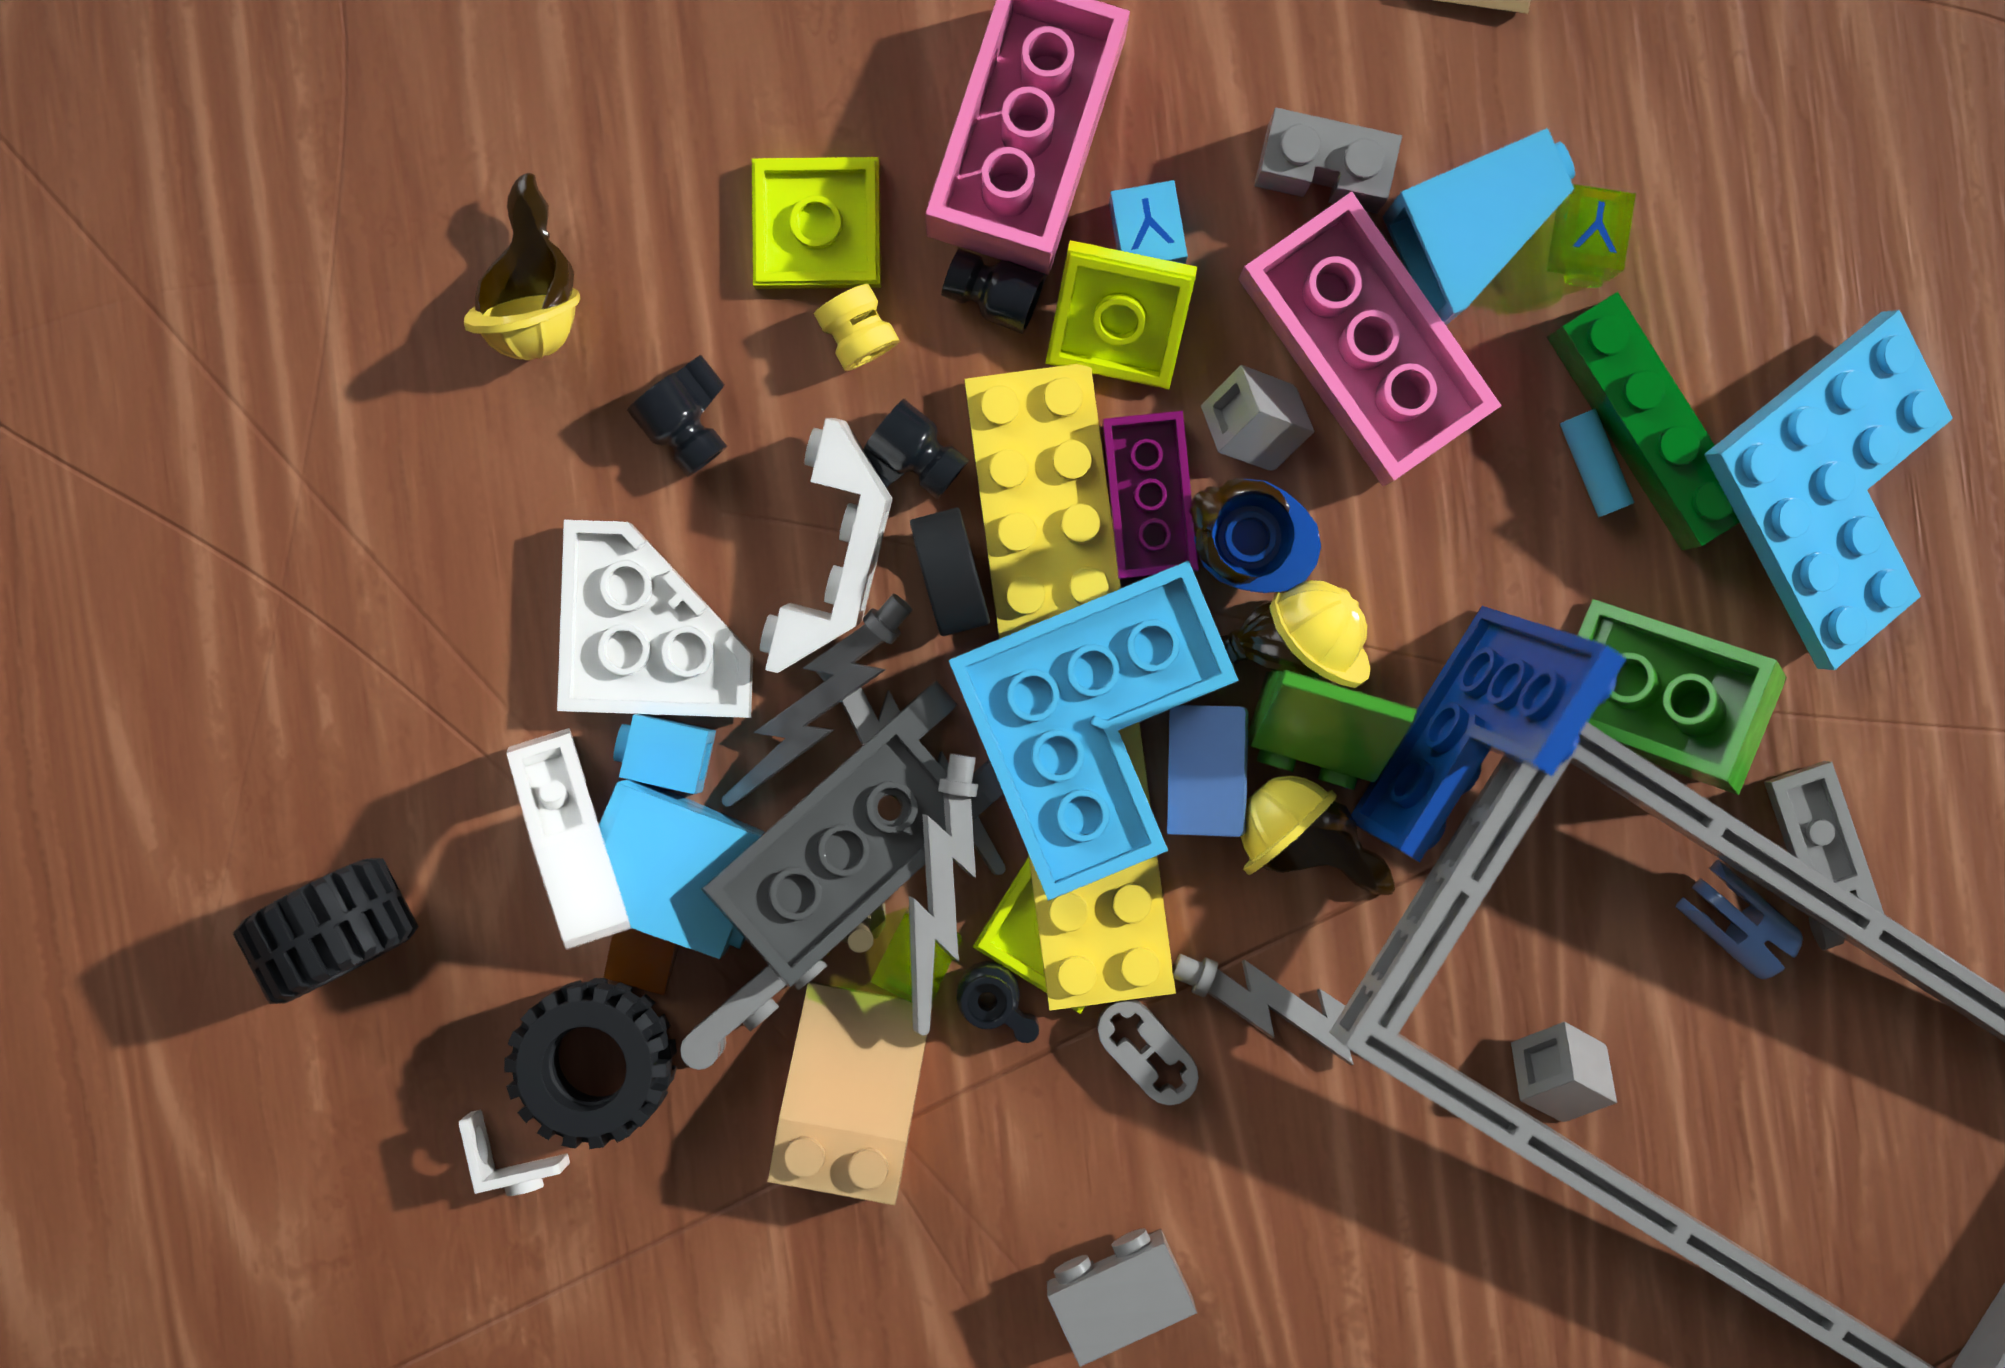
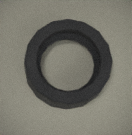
M956 507L912 519L910 521L911 531L940 635L947 636L988 625L990 619L960 509Z

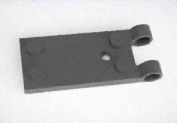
M937 680L913 699L897 716L701 889L787 987H791L925 865L922 814L928 815L946 832L944 795L938 791L940 778H947V772L919 741L958 705ZM990 759L973 773L972 783H977L978 789L977 796L971 797L972 821L1004 794ZM884 796H892L900 803L901 812L893 821L883 819L878 813V803Z

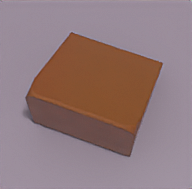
M632 928L612 934L603 978L619 983L622 982L629 986L664 996L680 945Z

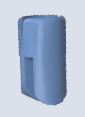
M1716 860L1709 869L1750 906L1741 912L1707 882L1699 878L1691 888L1731 922L1726 932L1721 930L1710 917L1698 910L1684 897L1678 901L1675 907L1756 978L1768 979L1783 971L1785 967L1765 946V942H1772L1795 958L1802 946V933L1720 860Z

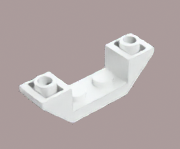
M825 418L823 430L813 428L808 441L804 462L805 465L814 467L810 482L860 494L858 505L848 503L841 524L839 540L849 542L843 567L833 565L826 586L824 602L833 604L832 613L788 603L780 607L778 616L769 614L760 642V651L769 653L765 668L767 671L779 673L863 621L893 498L848 423L844 420Z
M570 728L508 747L506 754L526 825L565 948L569 949L630 929L631 926L605 848Z

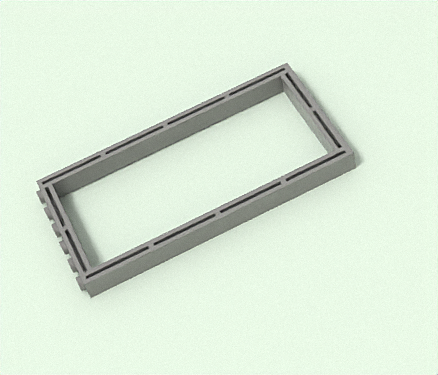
M1588 722L1579 734V743L1575 752L1565 763L1558 767L1553 777L1503 756L1329 1033L1346 1048L1862 1368H1935L1405 1038L1399 1032L1569 762L2004 1043L2005 992ZM2005 1283L1951 1368H2005Z

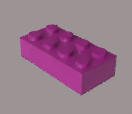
M1183 411L1103 419L1102 431L1118 579L1150 577L1186 561L1190 562L1193 572L1199 571L1197 549L1194 542V523L1189 512L1192 496Z

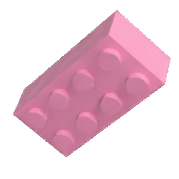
M996 0L925 213L927 237L1003 261H1010L1049 275L1125 42L1130 11L1096 0Z
M1353 192L1344 196L1244 266L1238 280L1383 487L1402 476L1502 406Z

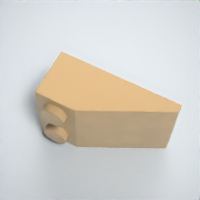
M811 981L808 983L780 1111L767 1182L890 1205L896 1204L927 1035H920L913 1030L912 1000Z

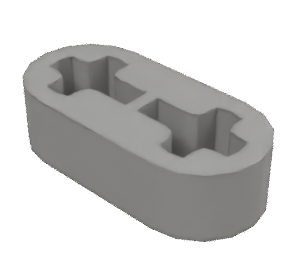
M1138 1000L1110 1002L1105 1005L1099 1014L1097 1028L1099 1040L1106 1051L1144 1092L1157 1103L1175 1105L1190 1098L1197 1087L1199 1079L1198 1070L1190 1053ZM1120 1013L1125 1018L1132 1017L1135 1013L1139 1015L1142 1019L1138 1022L1137 1029L1140 1036L1148 1044L1139 1050L1126 1037L1121 1038L1117 1042L1111 1039L1110 1036L1115 1031L1111 1020L1114 1015ZM1156 1052L1169 1065H1173L1180 1060L1184 1063L1179 1072L1183 1084L1177 1089L1169 1083L1164 1084L1161 1088L1155 1086L1154 1082L1159 1076L1155 1066L1147 1058Z

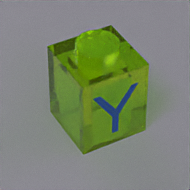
M1572 184L1574 190L1556 209L1547 271L1565 274L1564 283L1587 288L1602 287L1603 280L1610 281L1624 271L1636 193Z

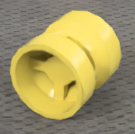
M863 284L843 292L823 304L814 313L823 332L833 335L838 344L835 354L845 371L856 369L871 362L900 342L891 324L880 319L876 311L878 300L869 284Z

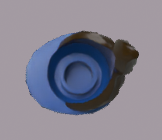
M1236 478L1228 480L1222 487H1207L1204 491H1199L1192 499L1189 512L1194 523L1196 549L1203 567L1219 582L1239 590L1251 592H1286L1304 582L1317 566L1321 542L1316 522L1303 505L1286 491L1265 480Z

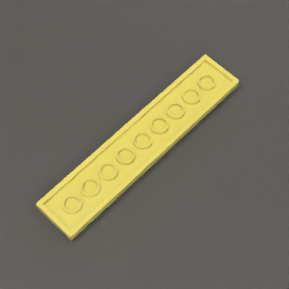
M1072 364L964 379L999 639L1121 589L1117 572L1113 524L1091 367ZM1138 722L1119 730V733L1150 805L1140 724ZM1029 856L1049 1011L1176 994L1157 856L1049 901Z

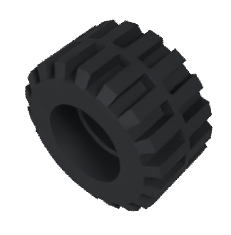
M370 858L336 870L263 907L244 919L233 935L268 1003L282 1004L299 998L400 946L412 937L419 926L384 859Z
M593 978L589 982L584 983L578 980L565 985L557 991L555 990L530 1008L521 1018L523 1021L521 1026L512 1032L508 1045L513 1046V1050L505 1058L504 1072L513 1074V1082L506 1087L510 1100L520 1097L524 1107L517 1113L524 1122L527 1123L534 1118L542 1125L537 1134L547 1140H550L555 1134L563 1137L562 1146L576 1149L582 1142H588L589 1149L602 1148L610 1140L615 1139L618 1143L629 1137L638 1127H642L662 1104L669 1093L667 1088L674 1080L677 1066L672 1065V1057L677 1053L675 1039L669 1040L666 1032L671 1026L665 1014L660 1017L656 1015L651 1008L656 1002L647 994L640 998L632 993L633 986L622 982L617 985L608 984V979ZM577 1027H592L607 1033L618 1043L626 1061V1077L623 1085L617 1092L608 1096H591L578 1091L567 1081L559 1063V1048L563 1037L569 1031Z

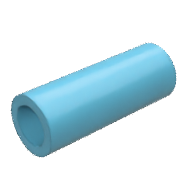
M1596 408L1559 423L1597 516L1607 515L1635 503Z

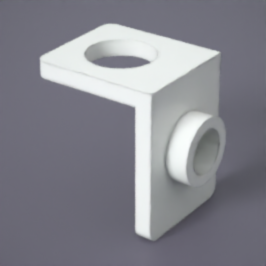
M472 1111L459 1120V1128L475 1194L502 1187L505 1189L506 1196L525 1194L542 1188L544 1186L542 1178L560 1174L570 1164L568 1154H561L496 1170L482 1111Z

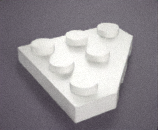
M564 520L557 711L751 718L753 653L633 524L618 521Z

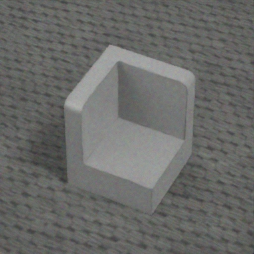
M1240 365L1201 405L1218 453L1270 471L1277 469L1315 432L1299 392L1293 384L1244 365Z
M1564 1021L1511 1042L1521 1102L1561 1122L1578 1118L1617 1103L1608 1049L1601 1041Z

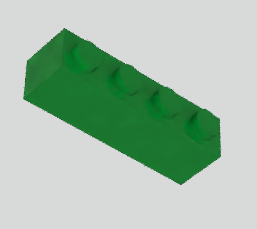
M1618 291L1547 336L1550 344L1592 410L1596 408L1604 429L1681 550L1701 547L1740 523L1704 455L1715 444Z

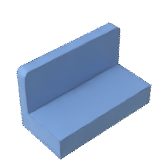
M1179 705L1170 709L1167 834L1239 837L1246 833L1247 708L1238 706Z

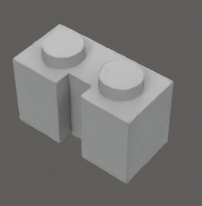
M1275 107L1267 126L1254 186L1304 197L1311 183L1331 187L1328 203L1334 204L1350 192H1353L1365 211L1377 214L1389 198L1402 135Z
M1145 1228L1129 1232L1111 1244L1115 1254L1096 1263L1093 1260L1090 1261L1088 1255L1075 1257L1058 1266L1053 1271L1055 1278L1047 1281V1297L1080 1367L1197 1314L1193 1296L1162 1229L1149 1235Z

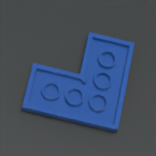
M1481 606L1417 708L1411 727L1375 783H1370L1351 813L1352 819L1360 829L1420 862L1426 851L1434 847L1442 838L1446 829V819L1461 795L1467 793L1477 782L1481 773V764L1490 750L1553 777L1558 767L1565 763L1575 752L1579 743V734L1595 708L1601 705L1612 693L1616 684V675L1626 661V658L1605 644Z

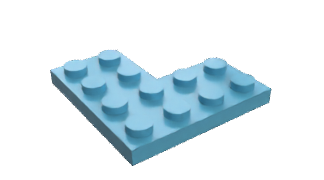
M1900 310L1880 312L1704 454L1817 669L1836 670L1921 597L1867 491L1953 419Z
M1189 561L949 660L1048 901L1168 851L1119 730L1239 681Z

